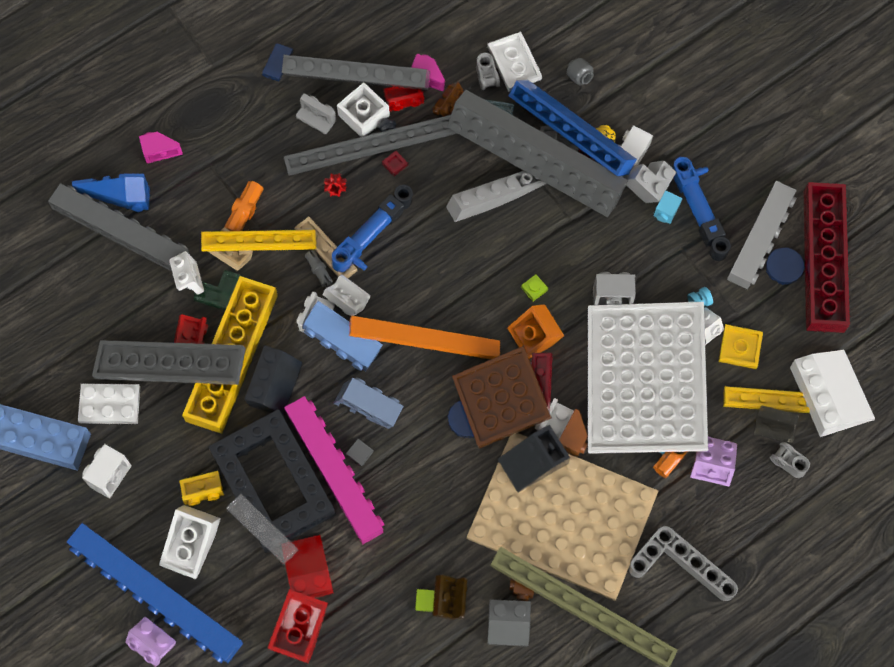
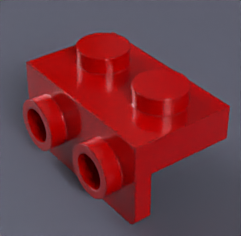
M402 87L383 89L389 111H400L405 107H417L424 103V93L421 89Z
M181 314L178 320L174 343L204 344L202 339L208 329V324H206L207 318L197 319Z

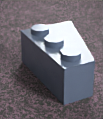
M351 378L343 384L333 404L337 406L340 403L351 408L350 412L355 414L357 411L366 416L367 420L387 429L394 426L403 408V405L399 404V400L391 396L388 398L378 388H370L360 378Z

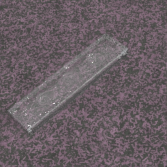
M240 494L226 508L283 565L298 551L243 495Z

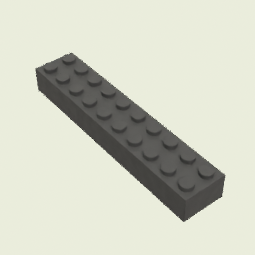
M465 90L455 102L447 128L607 218L609 217L628 182L627 179L622 176H616L604 166L468 90Z

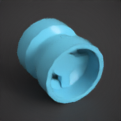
M707 287L699 289V292H692L687 295L688 302H704V306L713 304L712 295Z

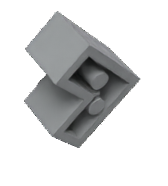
M665 161L650 162L648 167L644 164L634 165L629 175H624V178L628 180L626 186L645 203L660 202L676 171Z

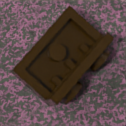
M436 575L432 616L449 620L464 618L467 578Z

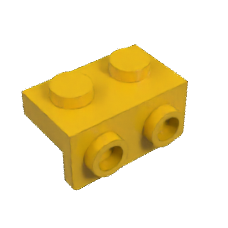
M218 471L179 480L182 500L185 505L194 506L206 499L214 501L224 495Z

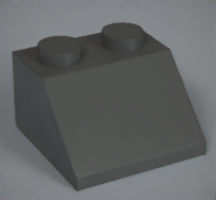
M490 600L488 645L528 646L531 602Z

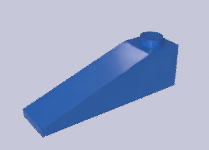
M119 174V178L115 179L105 176L101 181L96 179L72 181L73 188L80 194L85 193L92 198L136 212L149 210L150 188L144 174Z

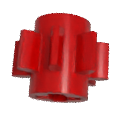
M330 173V178L324 179V184H326L324 191H328L330 196L337 195L340 197L341 191L346 192V179H342L340 173L338 175Z

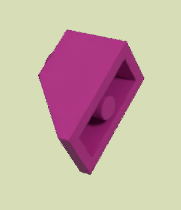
M417 54L411 68L427 69L430 71L429 87L444 92L445 79L435 60L428 55Z
M148 132L139 136L147 164L183 154L178 142L159 132Z

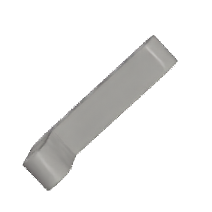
M666 526L656 531L629 565L630 574L640 578L647 573L665 552L723 601L731 600L738 591L737 584L674 530ZM659 534H667L669 541H662ZM675 547H682L684 554L676 553ZM647 548H653L656 551V556L648 555ZM695 559L699 561L700 567H693L691 565V560ZM634 563H641L644 570L637 571L634 568ZM709 572L713 573L716 581L708 580L706 574ZM722 587H730L732 593L730 595L725 594Z

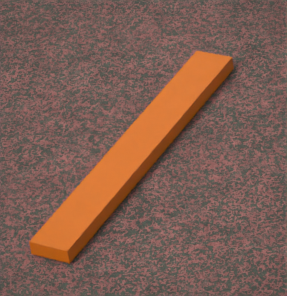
M357 316L350 317L349 336L486 359H494L500 356L499 340Z

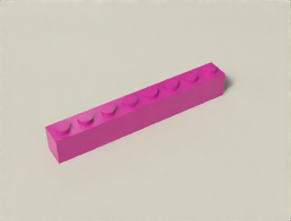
M304 396L284 407L287 416L362 545L383 533L382 527L385 526L379 515L375 516L372 510L375 508L369 498L366 500L362 493L365 491L360 482L356 483L353 479L355 474L350 465L346 467L343 462L345 457L340 449L336 450L333 445L336 442L330 432L326 433L324 429L326 425L322 417L319 416L317 418L314 412L316 407L311 400L307 401Z

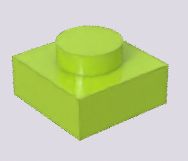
M534 275L521 285L523 291L532 301H535L548 291V287L537 275Z

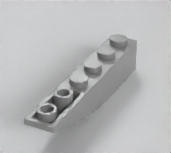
M522 171L454 194L446 208L453 220L457 222L508 203L547 183L526 171Z

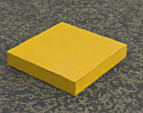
M725 324L718 362L757 369L763 332Z

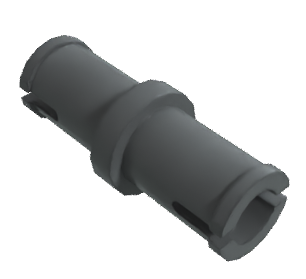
M311 250L312 255L310 251L307 252L305 258L312 268V273L317 276L322 287H326V284L329 286L333 280L326 271V265L320 261L315 250Z

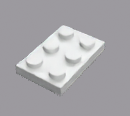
M521 32L488 43V49L508 92L512 90L516 80H529L532 83L542 80L540 70Z
M81 384L78 422L138 424L140 385Z

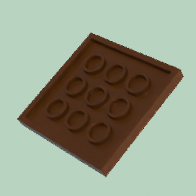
M524 346L452 376L479 448L552 419Z

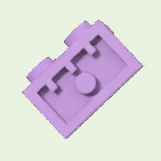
M708 436V451H696L691 478L730 486L735 471L737 444Z

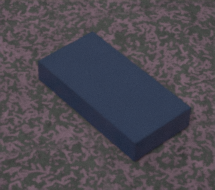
M276 43L262 75L280 82L283 75V56H292L293 49Z

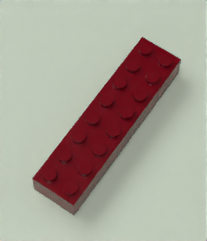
M808 182L804 190L806 331L845 333L850 326L846 184Z

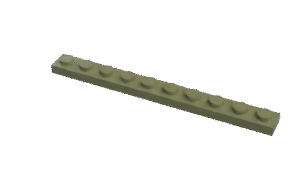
M502 547L498 549L490 564L491 567L662 667H670L678 651L677 649Z

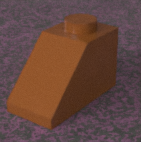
M575 409L559 440L568 454L578 458L579 454H584L588 447V443H586L588 435L580 412Z

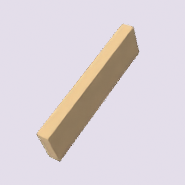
M307 217L295 227V230H315L316 249L313 250L316 251V254L337 277L344 275L346 278H349L357 272V268L353 264L345 272H337L332 268V252L337 246L310 217ZM338 258L337 261L343 262L345 259Z

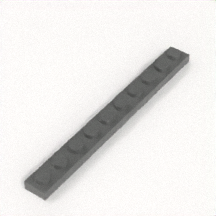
M451 115L284 156L288 176L458 133L447 128Z

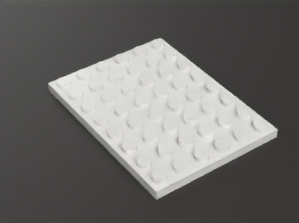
M704 302L588 306V453L708 451Z

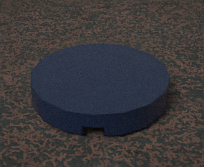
M779 248L768 256L766 272L773 281L775 280L782 285L792 284L803 274L804 261L795 250Z
M459 401L449 411V426L457 436L473 438L474 435L462 402Z

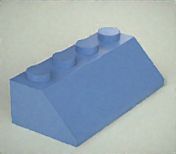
M317 301L303 324L302 329H304V333L311 338L316 337L325 348L335 350L336 355L341 359L351 361L352 366L357 370H364L366 372L383 344L377 340L349 336L350 322L320 301Z

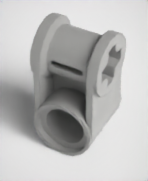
M488 53L480 54L477 58L476 69L481 90L495 85L499 87L500 81L493 57ZM481 63H488L489 65L483 66Z
M781 442L778 451L770 456L771 461L775 465L781 467L795 478L803 477L810 467L809 460L786 442ZM795 464H801L804 470H798Z

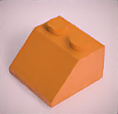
M545 304L531 306L508 327L519 348L525 347L529 359L532 357V353H541L564 337Z

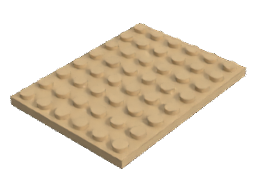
M519 433L511 435L502 455L528 437ZM568 454L570 456L569 464L517 493L502 466L498 463L467 535V539L494 551H498L502 547L544 572L615 601L658 490Z

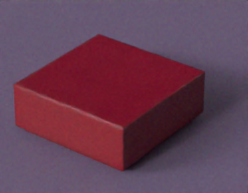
M394 151L382 161L384 167L393 176H396L408 166V162L397 151Z

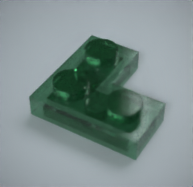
M224 270L218 287L202 282L204 292L198 295L195 293L193 299L194 301L226 310L239 276H243Z

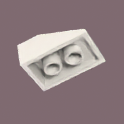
M186 505L177 508L159 565L197 579L215 538L220 518Z

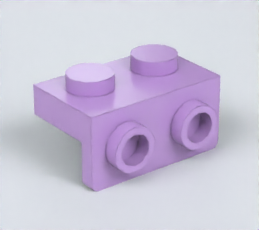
M146 617L129 631L126 643L132 650L137 651L148 663L153 664L155 667L159 665L161 658L176 643L174 639Z

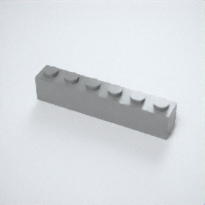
M778 181L775 182L727 280L746 289L749 288L750 284H755L759 276L756 272L758 268H763L767 260L763 257L765 253L770 254L774 243L771 241L773 237L778 238L782 229L779 225L781 222L785 223L789 215L786 211L788 207H793L797 199L794 197L795 189Z

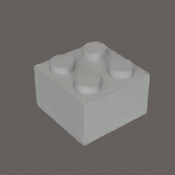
M601 272L596 274L593 285V305L633 304L635 299V275H630L627 272L619 274Z

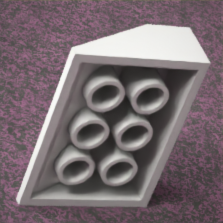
M844 350L816 353L794 360L790 369L800 392L804 395L803 398L806 399V405L810 409V415L820 437L875 419Z

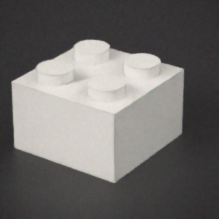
M362 83L337 104L338 116L360 137L367 136L378 127L382 120L390 116L389 106L365 83Z
M104 444L102 448L96 451L95 459L91 465H87L84 469L82 478L90 488L110 499L132 465L125 455Z

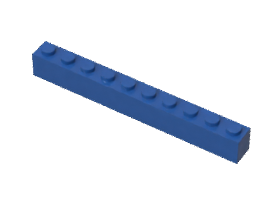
M83 523L68 539L67 543L71 546L69 550L78 557L80 554L86 557L85 562L92 568L98 566L102 569L100 573L108 580L114 578L118 581L116 585L126 592L129 589L134 593L132 597L139 603L145 601L149 604L148 609L155 615L161 613L165 616L163 620L172 627L176 624L181 628L179 632L188 639L192 636L197 640L195 644L204 651L207 648L212 651V657L218 662L222 663L224 660L229 663L243 643L240 639Z

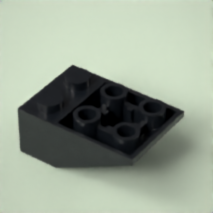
M549 424L530 435L497 460L517 493L569 464L570 456Z

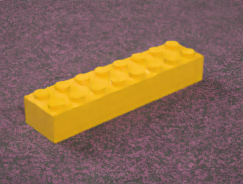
M239 276L212 344L243 345L246 348L239 385L195 383L182 415L186 422L220 434L223 433L278 295L275 287Z

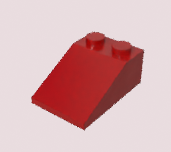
M321 535L281 544L290 590L312 598L334 593Z
M289 589L267 649L309 664L328 603Z

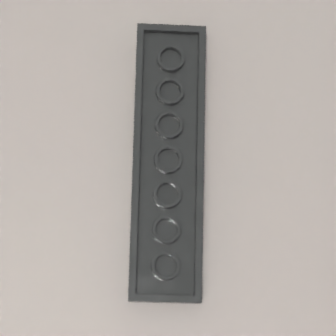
M100 340L92 377L110 380L239 385L246 348L243 345Z

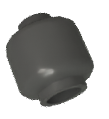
M577 58L569 62L567 75L576 84L583 85L592 80L594 69L585 59Z

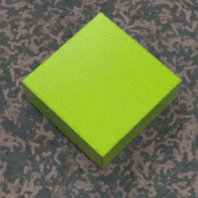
M417 589L415 610L433 612L435 591Z

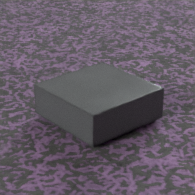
M357 439L346 453V456L362 467L374 450Z

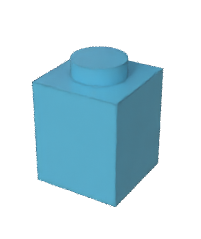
M665 190L656 207L654 216L661 222L671 224L682 198Z

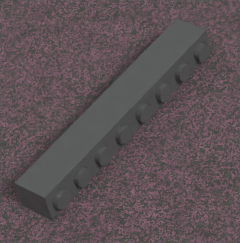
M291 55L283 56L282 73L287 76L428 90L430 71L427 69Z
M60 183L48 201L53 210L171 272L169 260L185 251L189 254L188 248L185 245L172 242L171 238L166 235H158L151 227L146 226L145 228L137 220L124 217V214L120 211H112L103 202L99 201L97 203L93 201L89 195L78 193L70 185L64 186Z

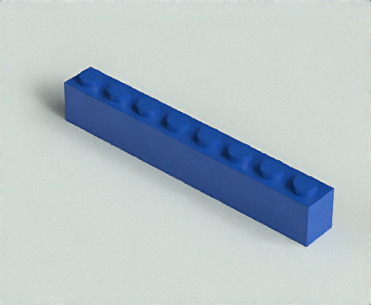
M516 80L509 94L510 98L616 176L629 175L637 158L529 80Z

